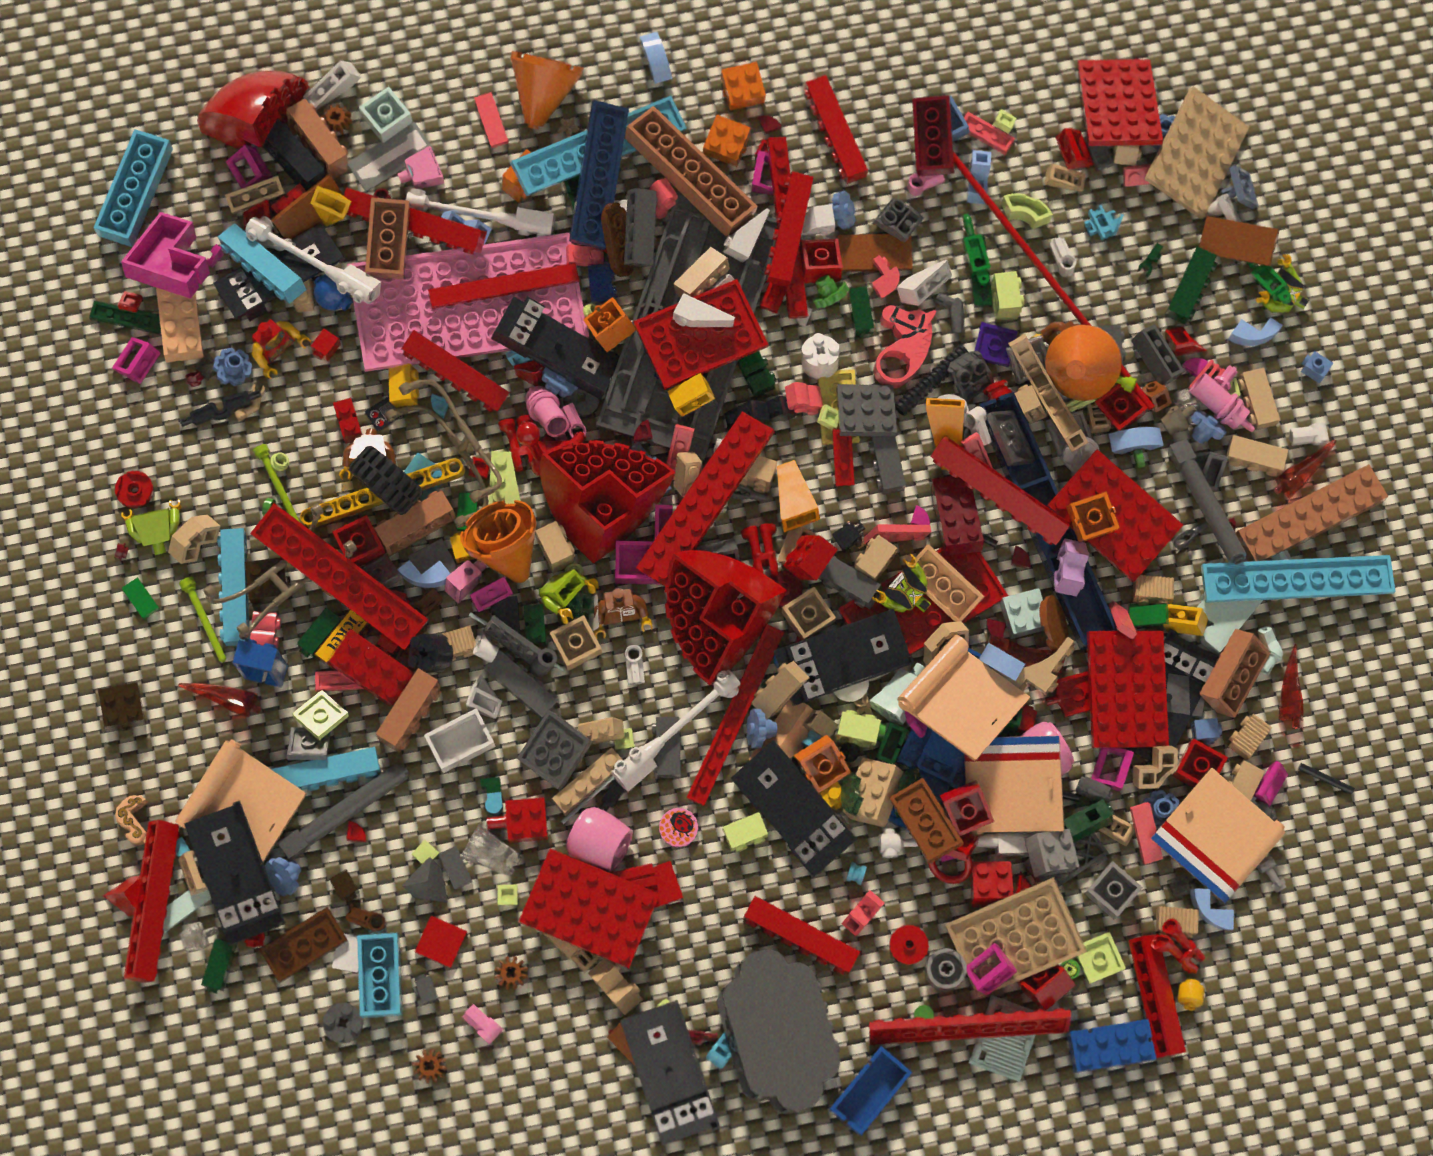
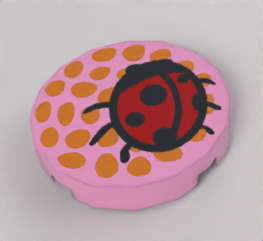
M684 808L669 810L660 820L659 831L661 838L672 847L689 845L694 841L698 833L696 817Z

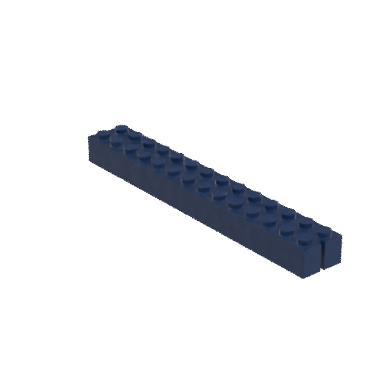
M1015 392L1000 396L997 401L992 399L979 404V407H982L987 414L999 411H1015L1036 461L1031 464L1008 466L988 419H986L985 423L992 440L991 445L1005 477L1047 506L1058 494V490L1014 394ZM1070 527L1057 545H1050L1042 539L1043 536L1038 532L1034 534L1029 531L1054 591V573L1059 569L1060 561L1057 560L1060 547L1064 539L1078 541L1075 531ZM1089 561L1084 569V587L1080 589L1077 596L1055 592L1080 651L1087 648L1088 631H1119Z

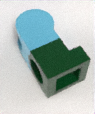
M500 777L480 779L481 789L487 790L486 811L492 816H497L503 810Z

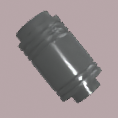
M1081 776L1075 790L1079 795L1095 802L1103 799L1104 802L1109 803L1113 794L1110 791V786L1087 776L1085 778Z

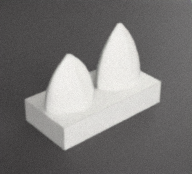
M1228 193L1216 198L1217 200L1210 205L1206 214L1209 216L1225 215L1222 219L1241 222Z

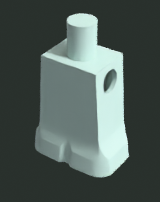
M916 663L910 672L900 668L882 691L869 701L872 709L889 722L903 725L906 721L905 711L898 705V697L925 667Z

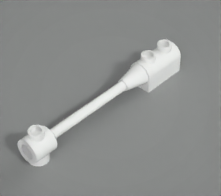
M411 188V192L407 193L406 200L409 201L410 208L426 212L428 209L445 212L452 211L456 214L495 220L518 230V234L529 236V232L535 233L536 237L549 236L553 233L556 217L554 213L517 207L516 214L492 213L431 202L428 196L425 195L426 191Z
M263 216L260 219L253 217L248 222L245 231L250 241L257 239L265 242L270 240L322 270L336 283L337 289L341 294H346L347 292L352 294L355 302L361 303L364 301L370 304L380 296L381 281L351 264L344 270L326 265L273 234V223L268 217Z
M730 670L719 672L717 680L713 682L714 690L662 736L639 748H632L629 752V757L615 763V769L611 773L626 791L629 792L657 767L653 759L665 745V742L719 695L732 698L738 694V686L741 683Z
M883 829V833H880L878 836L879 853H882V858L898 857V853H900L903 847H918L914 839H903L899 833H895V829ZM995 832L978 836L979 842L977 846L995 849V856H1029L1025 839L1035 835L1036 832Z

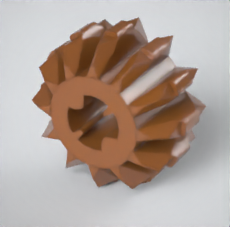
M337 103L335 108L330 105V110L324 109L325 115H321V117L326 121L330 132L333 131L336 135L340 132L343 135V130L349 131V125L352 124L351 112L347 111V107L343 106L340 108V105Z
M507 956L505 957L506 964L501 960L498 962L502 969L495 968L496 972L501 973L496 975L495 979H502L499 982L500 987L506 983V990H509L510 985L513 984L514 990H517L516 983L518 982L523 986L524 982L521 978L528 979V975L522 974L528 971V968H520L524 964L523 960L516 964V956L513 957L512 962H510ZM511 969L512 971L515 969L516 976L508 978L507 970Z
M434 1049L430 1050L429 1055L426 1050H423V1058L420 1055H416L420 1063L413 1062V1066L419 1067L413 1072L414 1074L421 1073L418 1077L420 1081L426 1076L425 1082L427 1084L430 1083L431 1077L436 1083L438 1082L437 1074L441 1078L444 1077L440 1070H447L446 1066H441V1064L446 1062V1059L438 1060L442 1053L438 1052L434 1056ZM427 1062H434V1070L429 1069L428 1071H426L425 1068L427 1067L425 1066V1064Z

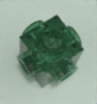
M579 591L564 609L568 608L571 610L573 620L583 615L594 614L593 595Z

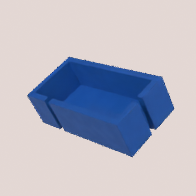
M252 639L238 641L233 664L243 678L262 683L264 672L268 671L265 684L282 688L288 665L279 650L276 649V646L269 643H264V646L259 645L257 641Z
M1149 1019L1068 1032L1067 1039L1074 1073L1155 1060L1156 1055L1153 1041L1149 1042L1148 1040L1152 1037Z
M882 1046L868 1061L871 1065L866 1064L829 1109L842 1122L846 1119L848 1121L846 1125L858 1136L865 1132L912 1073Z

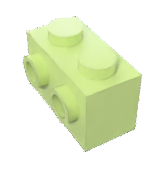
M759 812L723 826L722 829L730 850H736V852L747 849V845L751 843L755 845L766 841L765 838L768 837V832Z

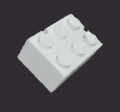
M477 708L424 735L443 773L459 766L458 761L460 760L463 764L496 747Z

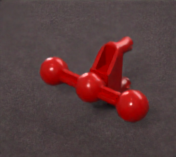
M531 422L522 423L516 431V437L520 444L529 447L533 456L531 469L539 477H541L540 463L544 452L560 445L565 447L572 445V442L583 443L586 440L584 433L576 432L571 440L555 441L554 437L545 433L544 437L539 441L540 430L536 424Z

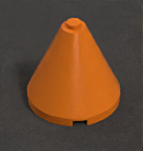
M512 51L510 59L524 121L528 124L529 128L538 130L539 126L543 127L581 78L584 67L574 66L572 70L569 63L531 54H524L523 58H521L522 52Z
M1075 325L1058 334L1051 342L1045 359L1046 372L1057 391L1070 399L1079 401L1093 400L1106 394L1117 382L1122 364L1121 352L1114 338L1105 330L1090 325Z
M504 500L494 502L478 510L466 521L467 528L464 532L461 531L460 534L461 543L470 556L511 581L523 583L530 576L536 517L531 507L525 502L514 500L515 504H506Z

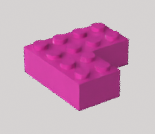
M160 212L121 261L125 277L191 299L198 290L199 284H202L210 274L206 257L187 251L197 238L193 222Z
M655 505V539L673 514V505ZM616 541L615 584L661 585L636 569V566L653 542Z

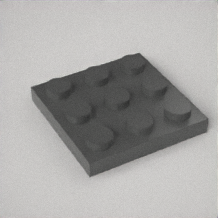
M837 384L840 436L896 437L897 424L893 385Z
M548 710L517 759L555 788L562 790L593 741L556 713Z

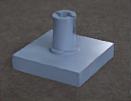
M1237 165L1229 167L1234 186L1221 190V193H1228L1230 199L1237 196L1238 202L1251 209L1259 207L1250 173Z

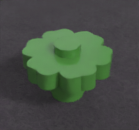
M825 275L816 281V288L819 293L815 295L812 301L817 308H825L841 300L850 289L845 281L835 283L833 278Z

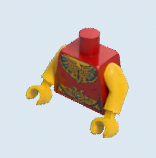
M270 319L267 322H262L258 325V331L252 335L254 343L252 346V357L260 368L264 369L263 375L269 379H272L269 376L270 371L275 375L278 372L267 364L270 365L295 341V338L297 343L303 348H306L302 344L303 340L307 339L311 343V340L306 335H300V331L287 321H277L275 323Z

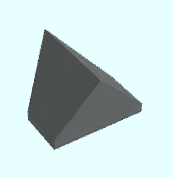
M1213 452L1195 453L1197 456L1196 462L1212 490L1217 491L1228 456Z
M429 857L402 886L414 898L448 903L442 869Z

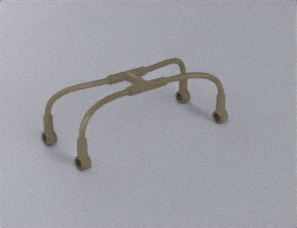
M428 379L403 383L398 388L402 395H407L424 384H430L437 388L446 400L465 437L460 442L456 434H453L439 415L423 406H404L396 410L391 409L385 413L388 422L394 421L397 417L407 414L412 410L424 411L433 416L446 430L455 448L465 463L470 466L479 482L481 490L473 491L469 497L473 503L483 498L482 508L487 506L488 495L493 494L494 491L501 487V475L482 451L481 445L465 421L459 416L445 390L437 382ZM469 443L497 478L495 486L485 487L478 470L473 464L472 458L466 451ZM476 512L466 516L461 515L454 520V523L458 528L466 525V521Z
M318 503L310 508L313 513V522L309 530L312 532L320 519V515L324 513ZM351 540L343 545L346 550L345 557L349 559L353 556V552L357 550V547ZM281 560L256 579L252 585L233 595L214 599L217 592L211 585H208L203 591L209 603L220 604L234 600L257 586L260 587L269 579L280 589L282 593L272 600V603L262 611L250 627L244 622L236 627L239 637L245 640L271 609L288 599L310 579L305 577L288 588L277 576V573L286 567L288 563L285 560Z

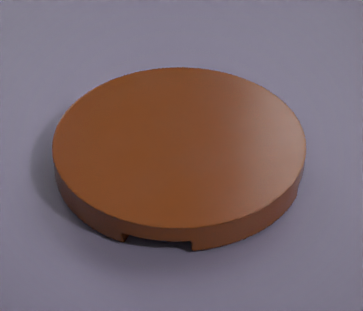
M1051 595L1046 596L1044 601L1040 603L1041 627L1044 626L1045 634L1048 637L1045 640L1048 647L1056 653L1068 637V627L1060 602L1055 596Z

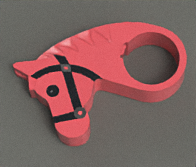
M896 306L885 307L880 317V323L883 327L892 329L898 341L884 349L877 357L873 371L878 383L881 385H893L895 389L908 383L917 374L930 347L932 338L931 321L936 314V310L925 313L921 309L908 312ZM887 357L902 359L907 365V374L898 379L890 378L882 372L880 362Z

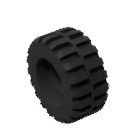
M372 445L366 446L349 465V471L361 483L400 515L406 514L422 496L423 490Z

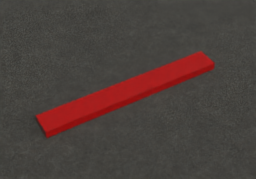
M576 263L428 289L431 307L435 309L579 282Z

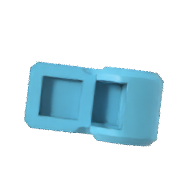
M725 1032L706 1056L707 1060L719 1069H723L732 1056Z

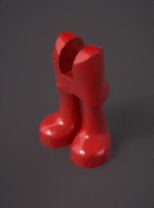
M523 415L518 417L516 422L519 427L525 422L534 423V420L530 415ZM509 418L499 421V429L506 433L509 440V451L511 452L516 472L523 471L520 456L527 455V461L531 469L533 456L528 446L523 445L519 447L516 437L515 420Z
M765 523L759 526L765 553L761 552L756 525L741 530L742 538L748 540L751 546L753 568L764 573L762 567L769 566L771 577H777L778 563L776 551H774L772 536L777 531L776 525Z
M1175 918L1168 919L1162 926V931L1166 935L1156 936L1151 942L1152 948L1157 952H1169L1181 964L1184 971L1196 974L1198 967L1191 961V958L1203 962L1206 957L1192 940L1187 939L1180 923ZM1171 938L1175 939L1183 949L1180 950Z

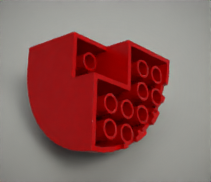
M259 71L241 76L218 90L205 104L197 117L200 131L238 150L244 145L251 146L252 144L261 148L277 118L287 124V108L303 99L309 84L300 76L282 71Z
M590 440L588 443L572 442V445L565 447L560 445L544 452L541 457L540 476L546 501L558 525L563 526L569 540L592 563H595L616 548V541H625L655 509V505L660 502L676 473L667 464L659 459L654 460L646 456L644 451L631 450L629 446L615 443L610 445L604 444V441Z
M686 550L674 553L667 571L668 582L667 586H665V592L667 593L665 610L667 618H670L671 634L675 643L679 644L684 659L687 658L694 667L693 671L708 685H712L717 680V674L721 671L731 670L759 638L776 612L787 590L759 570L725 555L701 550Z

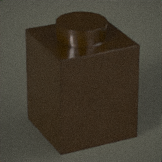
M347 869L329 879L342 902H350L357 898L356 894L360 893Z

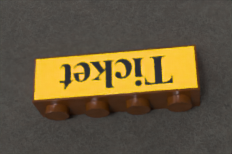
M349 610L314 653L315 657L331 670H336L327 664L326 661L346 632L352 629L363 638H366L370 632L369 628L371 625Z

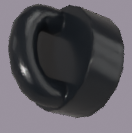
M844 743L840 748V751L845 756L844 760L846 762H854L859 756L860 747L854 743Z

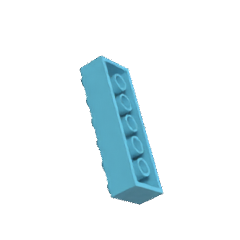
M134 129L93 227L99 237L130 247L134 246L173 151L170 140Z

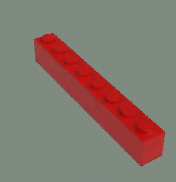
M346 187L344 196L351 201L346 215L356 218L358 214L363 216L362 220L369 222L371 198L379 197ZM410 208L408 231L413 232L412 236L421 239L427 236L430 237V242L437 244L443 241L447 243L446 247L456 250L457 247L464 248L463 252L474 255V252L481 253L487 234L486 231Z
M943 437L930 457L933 458V462L936 465L946 467L950 475L955 478L960 477L965 481L964 484L967 487L980 491L981 497L988 501L990 499L994 501L998 509L1011 513V517L1019 523L1022 521L1028 525L1027 529L1032 533L1036 534L1038 532L1043 536L1042 539L1046 543L1057 545L1071 526V523L949 437Z
M162 820L148 822L123 979L148 983L155 982L158 974L157 964L161 954L160 945L164 935L163 926L167 915V901L170 896V881L173 877L172 869L176 857V843L179 838L178 824Z

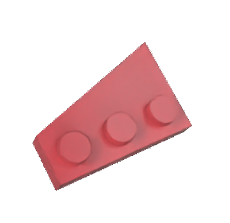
M877 524L863 538L864 544L867 545L871 538L876 539L878 535L888 542L921 541L931 533V526Z

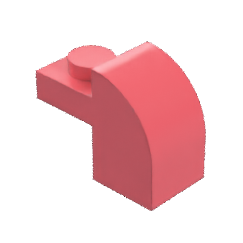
M879 255L872 262L882 276L872 282L871 287L879 299L882 300L895 290L899 283L900 274L897 266L890 270L888 268L890 267L888 260Z
M869 890L841 924L857 936L884 905V902Z

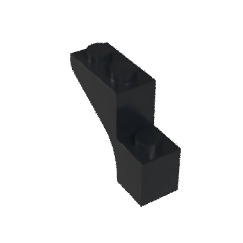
M780 395L767 402L750 400L724 413L728 431L742 411L762 423L787 421L799 415L794 410L788 409L786 396Z

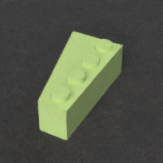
M492 451L491 462L500 473L502 484L498 490L489 495V504L502 500L506 504H515L514 500L521 501L511 452ZM490 469L489 487H493L497 484V478Z

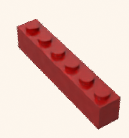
M823 75L807 81L803 90L805 99L810 101L811 112L818 119V128L825 135V144L831 148V157L833 162L838 164L840 178L845 180L846 185L866 178L868 168L827 76Z
M794 171L791 172L789 177L786 176L784 187L787 189L786 193L782 194L780 205H783L782 211L778 212L776 222L779 225L778 229H774L772 237L775 243L774 247H770L768 255L771 261L770 264L766 265L764 275H767L766 282L786 287L791 283L814 176Z
M415 330L411 332L401 348L404 351L402 355L411 361L415 358L420 362L418 364L420 367L427 371L429 368L436 372L434 376L442 381L447 379L452 382L451 387L459 392L461 389L468 393L467 397L474 402L477 400L484 403L482 407L491 413L493 410L496 412L499 410L510 393Z
M754 896L743 917L746 920L745 924L755 929L756 927L763 929L765 935L771 938L774 936L780 938L782 944L788 947L793 945L799 948L798 952L807 957L809 954L816 957V962L824 966L827 964L834 967L833 971L840 975L845 973L848 975L860 953L855 948L757 896Z
M1155 934L1141 936L1128 941L1146 1018L1149 1019L1156 1058L1186 1053V1048L1163 952H1157L1151 946L1152 940L1159 935Z

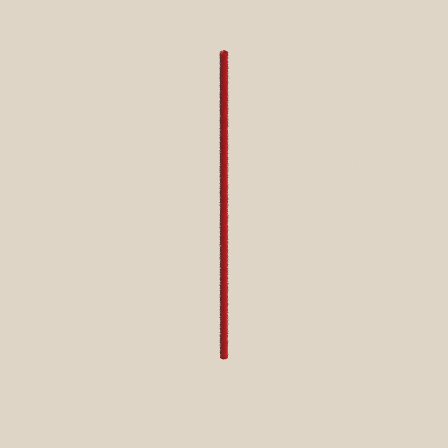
M953 151L956 167L1081 325L1092 326ZM1121 364V376L1129 378L1131 375ZM1136 382L1133 391L1148 407V410H1152L1155 405Z

